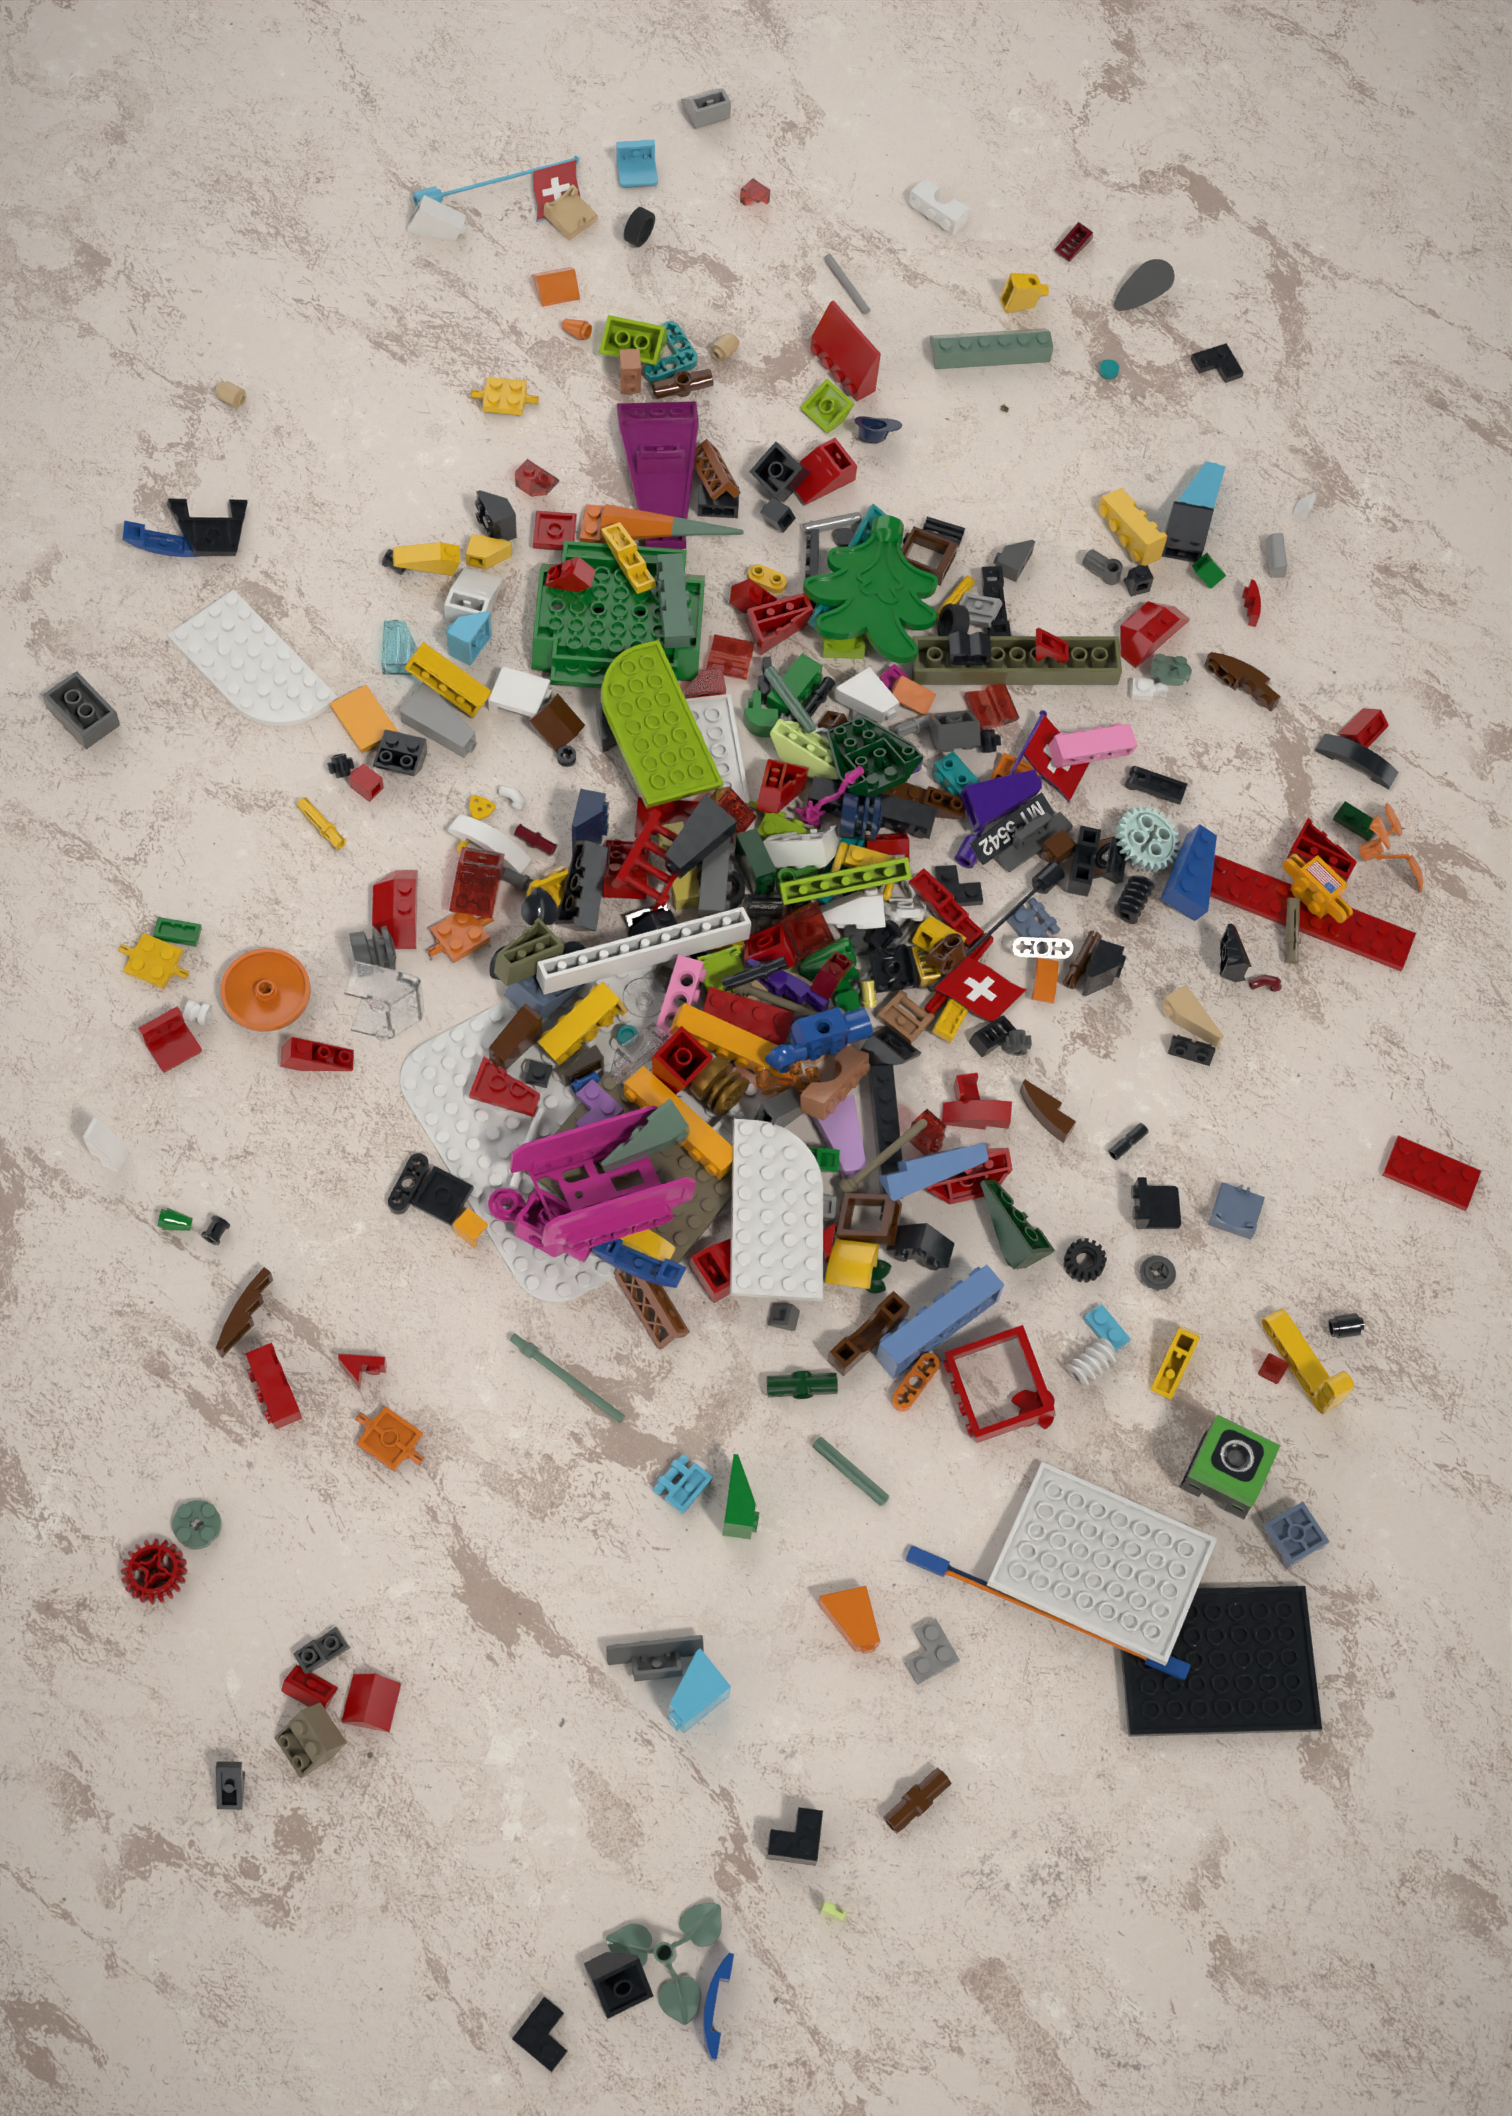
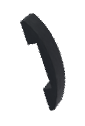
M1002 566L982 567L983 596L997 598L1002 602L995 620L991 622V628L987 627L988 634L990 636H1011L1004 598Z
M1324 734L1315 749L1316 752L1331 760L1337 757L1372 775L1371 781L1388 790L1399 773L1377 753L1340 736Z

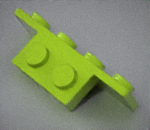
M758 799L755 802L749 801L748 805L756 809ZM780 811L777 814L765 813L758 833L768 838L770 835L797 832V835L810 834V830L804 827V822L796 818L791 821L785 818L786 813Z

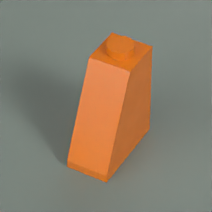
M867 1586L821 1595L819 1597V1607L854 1652L861 1651L862 1654L876 1651L881 1641Z

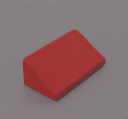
M296 1664L285 1678L281 1691L308 1707L321 1703L326 1710L338 1687L313 1673L305 1674L302 1667Z

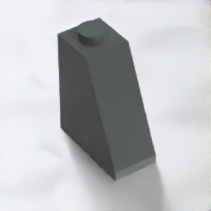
M792 1087L761 1103L754 1120L766 1121L773 1126L776 1124L783 1128L803 1114L801 1112L802 1093L798 1092L795 1087Z

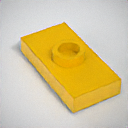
M950 998L932 1033L951 1043L968 1010Z

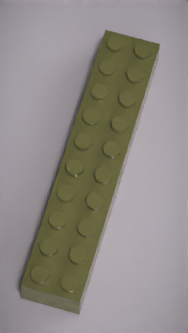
M913 636V641L918 647V654L916 659L912 661V678L919 685H1118L1122 674L1119 636H1057L1068 642L1069 660L1065 663H1061L1049 656L1036 662V636H990L991 661L990 664L982 666L949 664L947 652L948 636Z

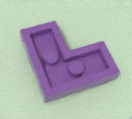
M593 1079L576 1093V1097L590 1110L576 1122L577 1128L624 1113V1109Z

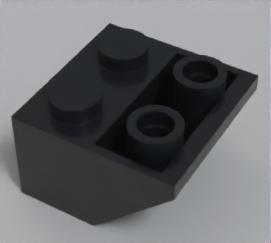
M482 490L476 491L477 500L475 501V506L478 512L475 515L478 523L483 524L485 535L490 538L505 539L507 541L517 538L516 513L508 499Z
M385 729L373 767L415 776L422 769L427 755L426 739Z

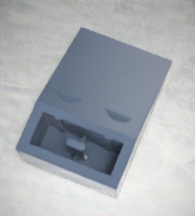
M536 975L509 985L504 996L519 1010L525 1003L528 1004L543 1020L549 1017L585 984L544 995Z

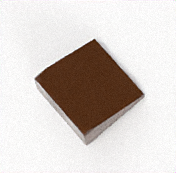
M827 711L817 726L818 728L830 730L848 722L844 713Z

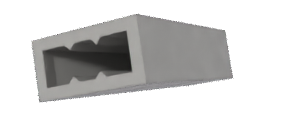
M425 683L421 684L400 711L402 723L463 758L468 753H472L476 747L475 732L435 690Z

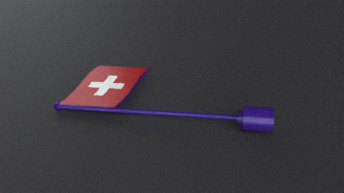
M1041 710L1034 728L1008 775L1014 774L1024 756L1041 776L1060 791L1069 803L1090 762L1059 768L1055 767L1048 745L1054 739V736L1060 732L1046 717L1047 712ZM984 828L979 830L976 835H967L954 857L960 866L968 869L974 867L978 858L972 850L970 843L981 836Z

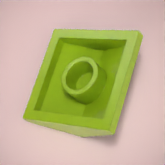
M826 379L800 408L828 434L845 421L855 404L829 379Z

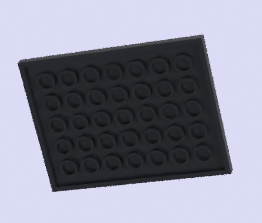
M1306 1586L1197 1588L1170 1656L1191 1665L1185 1681L1145 1664L1146 1661L1121 1650L1128 1737L1317 1732L1322 1730Z

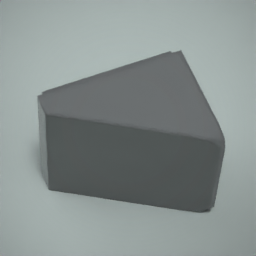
M773 1303L768 1325L795 1331L800 1311L793 1304Z

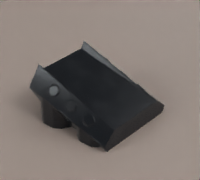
M1230 923L1227 925L1220 941V976L1233 982L1245 981L1244 976L1247 969L1252 967L1236 927Z
M900 944L895 948H879L874 951H868L876 993L920 988L912 946Z

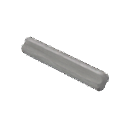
M854 512L803 524V531L805 535L811 534V529H819V532L860 524L862 520L860 512Z

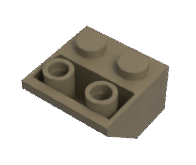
M321 1703L300 1710L275 1737V1740L300 1778L305 1777L330 1760L347 1744Z

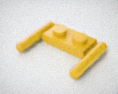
M840 842L831 872L839 871L842 864L845 867L854 868L898 859V857L892 858L891 855ZM895 883L885 884L882 893L883 900L887 901L890 899Z

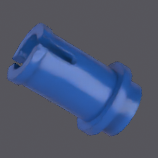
M592 1071L580 1079H573V1082L570 1084L575 1094L579 1092L592 1079L596 1083L600 1082L598 1074Z

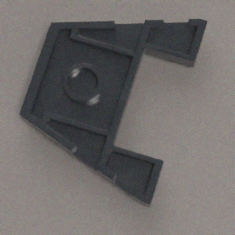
M168 498L167 506L195 556H236L248 503L247 500L229 499L228 509L230 518L190 517L187 499Z

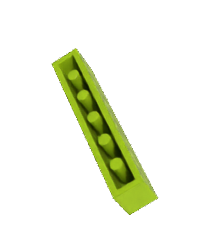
M908 857L778 884L782 904L786 905L912 879Z

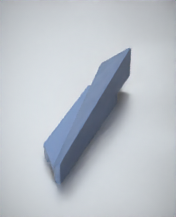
M980 1143L968 1147L963 1146L898 1162V1172L880 1175L879 1180L890 1199L896 1201L988 1161L985 1143Z

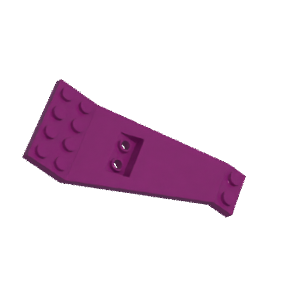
M696 401L617 403L618 427L637 509L688 519L699 428ZM686 536L644 539L645 547L686 549Z

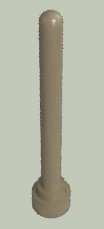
M752 983L734 989V993L740 996L750 994L806 1017L820 1013L751 986Z
M920 1119L855 1176L845 1177L839 1182L841 1189L845 1193H856L859 1187L858 1184L927 1126V1121Z

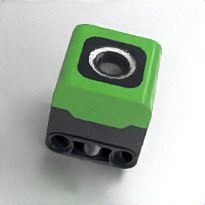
M1217 1414L1208 1430L1203 1434L1179 1488L1197 1497L1203 1492V1495L1223 1505L1226 1504L1225 1511L1244 1520L1258 1498L1280 1445Z

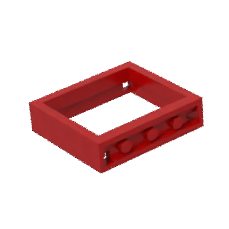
M1023 1325L944 1352L946 1360L942 1362L947 1374H952L954 1381H951L950 1384L953 1393L960 1396L961 1402L958 1403L961 1415L962 1417L967 1415L969 1424H966V1428L970 1438L975 1437L976 1443L1056 1416L1055 1408ZM1017 1338L1042 1407L979 1429L955 1360Z

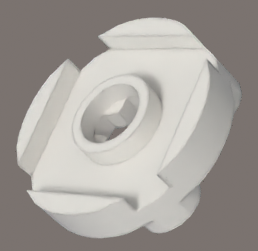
M891 898L889 903L886 900L883 902L884 913L889 915V919L892 921H902L903 918L922 921L926 914V903L919 900V904L913 903L912 898Z

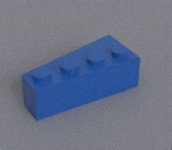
M1200 824L1186 834L1160 898L1193 921L1202 917L1209 909L1217 840L1216 834Z

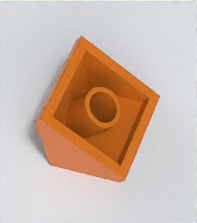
M567 267L533 274L542 307L580 300L574 268Z

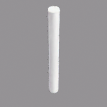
M543 1107L536 1108L524 1143L535 1141L545 1113ZM524 1171L513 1173L509 1185L510 1189H518Z

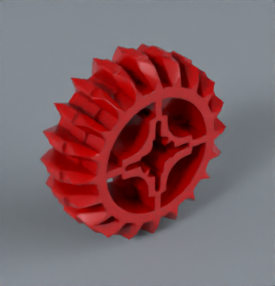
M155 1538L153 1545H150L149 1541L145 1540V1547L141 1548L139 1544L135 1545L136 1553L128 1551L131 1560H123V1564L127 1567L121 1569L122 1575H126L121 1580L123 1584H128L125 1589L128 1593L132 1592L131 1596L133 1599L140 1597L141 1603H145L149 1598L150 1604L154 1605L156 1598H158L161 1603H164V1596L168 1595L170 1599H173L172 1591H181V1588L177 1585L178 1583L185 1584L186 1580L182 1575L188 1574V1570L184 1568L187 1561L186 1559H181L183 1553L181 1550L176 1551L177 1546L175 1544L168 1547V1541L164 1540L160 1545L159 1540ZM154 1555V1557L150 1561H142L146 1557ZM165 1556L173 1561V1573L163 1568ZM157 1567L159 1572L157 1574L154 1572L155 1575L152 1576L149 1571ZM136 1570L145 1575L144 1587L136 1583ZM158 1582H167L163 1586L155 1588Z

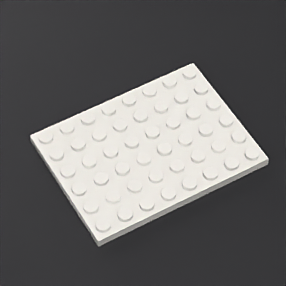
M1041 1462L987 1586L1166 1666L1217 1539Z

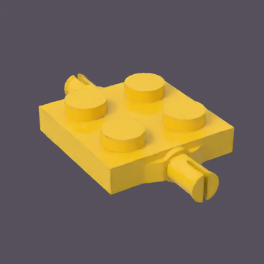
M487 377L486 387L483 391L471 389V398L483 399V412L522 416L523 409L527 403H539V396L527 395L526 380Z
M143 933L134 948L122 943L118 949V952L129 956V960L123 970L125 974L163 990L174 975L185 980L189 977L190 971L179 968V961L184 954L183 949Z

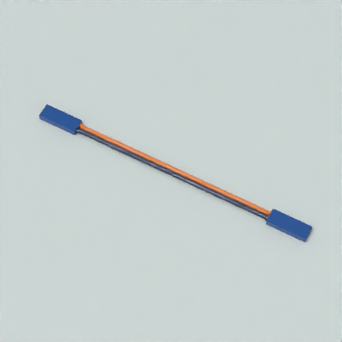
M911 1545L905 1560L906 1562L941 1577L945 1575L954 1577L1144 1659L1146 1661L1145 1664L1183 1681L1186 1679L1191 1666L1186 1662L1170 1656L1166 1666L987 1586V1581L952 1567L950 1561Z

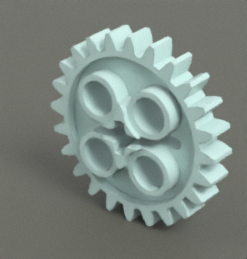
M1139 805L1136 809L1133 807L1124 813L1122 818L1118 820L1119 825L1115 827L1118 831L1115 837L1120 839L1116 845L1123 848L1120 853H1126L1125 860L1131 859V866L1137 863L1139 870L1144 867L1146 872L1152 869L1154 872L1160 869L1164 870L1178 856L1176 853L1180 848L1176 845L1180 843V840L1175 839L1179 832H1173L1172 829L1175 827V824L1169 825L1170 817L1164 819L1163 811L1157 814V808L1150 811L1148 805L1144 808Z

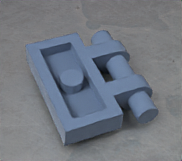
M1034 897L1028 901L1032 909L1028 911L1022 905L1006 920L1019 937L1049 938L1046 931L1050 929L1055 935L1061 930L1056 924V919L1053 916L1050 917L1044 910L1045 906ZM1037 915L1044 922L1041 925L1034 918ZM1039 942L1036 947L1040 946L1044 942Z

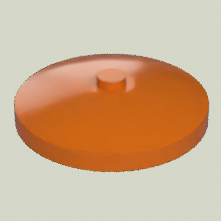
M273 948L252 950L234 960L225 971L220 988L221 999L228 1015L240 1026L259 1032L275 1031L292 1024L305 1011L311 994L309 976L302 963L293 955Z

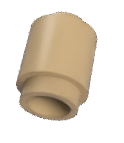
M733 333L724 334L711 346L712 356L718 361H726L738 349V338Z
M221 381L216 387V395L227 404L238 408L245 403L247 397L244 389L229 381Z

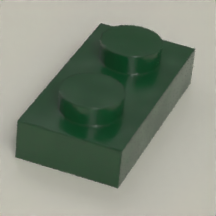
M1346 801L1332 819L1368 842L1375 833L1369 829L1374 818Z

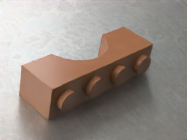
M850 1046L842 1049L835 1056L834 1074L837 1078L828 1082H812L801 1094V1112L824 1121L829 1114L835 1111L836 1106L846 1099L847 1094L853 1088H856L861 1078L869 1073V1054Z

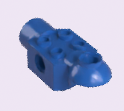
M836 1007L798 1019L791 1026L792 1032L789 1036L791 1045L781 1044L774 1047L765 1057V1062L770 1067L777 1069L779 1073H787L797 1067L796 1062L814 1061L828 1053L837 1054L850 1043L872 1037L873 1030L869 1015L863 1007L845 1012L840 1007Z

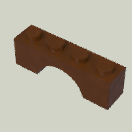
M893 1291L877 1306L872 1315L859 1329L850 1336H845L829 1351L827 1361L840 1374L845 1376L880 1342L884 1335L891 1332L908 1315L910 1306Z

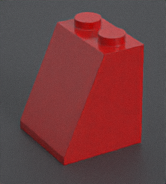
M680 1026L652 1056V1074L676 1095L711 1061L713 1056L683 1026Z

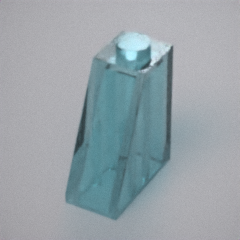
M399 620L384 621L381 659L382 673L384 675H412L404 668L418 648L406 622Z

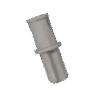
M932 713L919 718L913 717L910 721L894 728L895 734L904 737L912 733H920V730L929 727V715Z

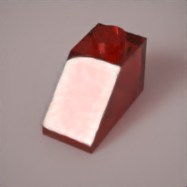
M710 668L701 671L685 689V699L726 694L723 669Z

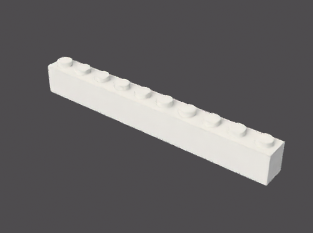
M744 907L728 910L538 961L536 978L545 995L677 959L678 955L688 956L747 940L750 935L751 921Z

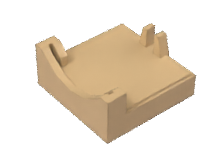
M571 185L559 199L544 204L543 215L568 240H571L598 220V215L578 196V189L574 185Z

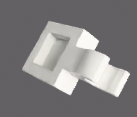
M1133 678L1131 699L1152 701L1153 696L1167 698L1169 685L1163 683L1154 685V679Z

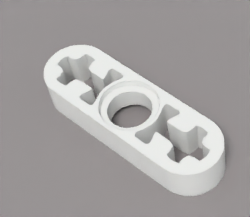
M1016 937L1010 943V951L1019 957L1068 958L1073 952V945L1069 940L1062 938ZM1021 941L1023 945H1031V949H1022L1020 953V950L1016 949V945H1019ZM1041 941L1047 945V949L1043 954H1039L1036 950L1037 944ZM1062 942L1063 946H1067V950L1063 951V954L1059 950H1052V946H1062Z

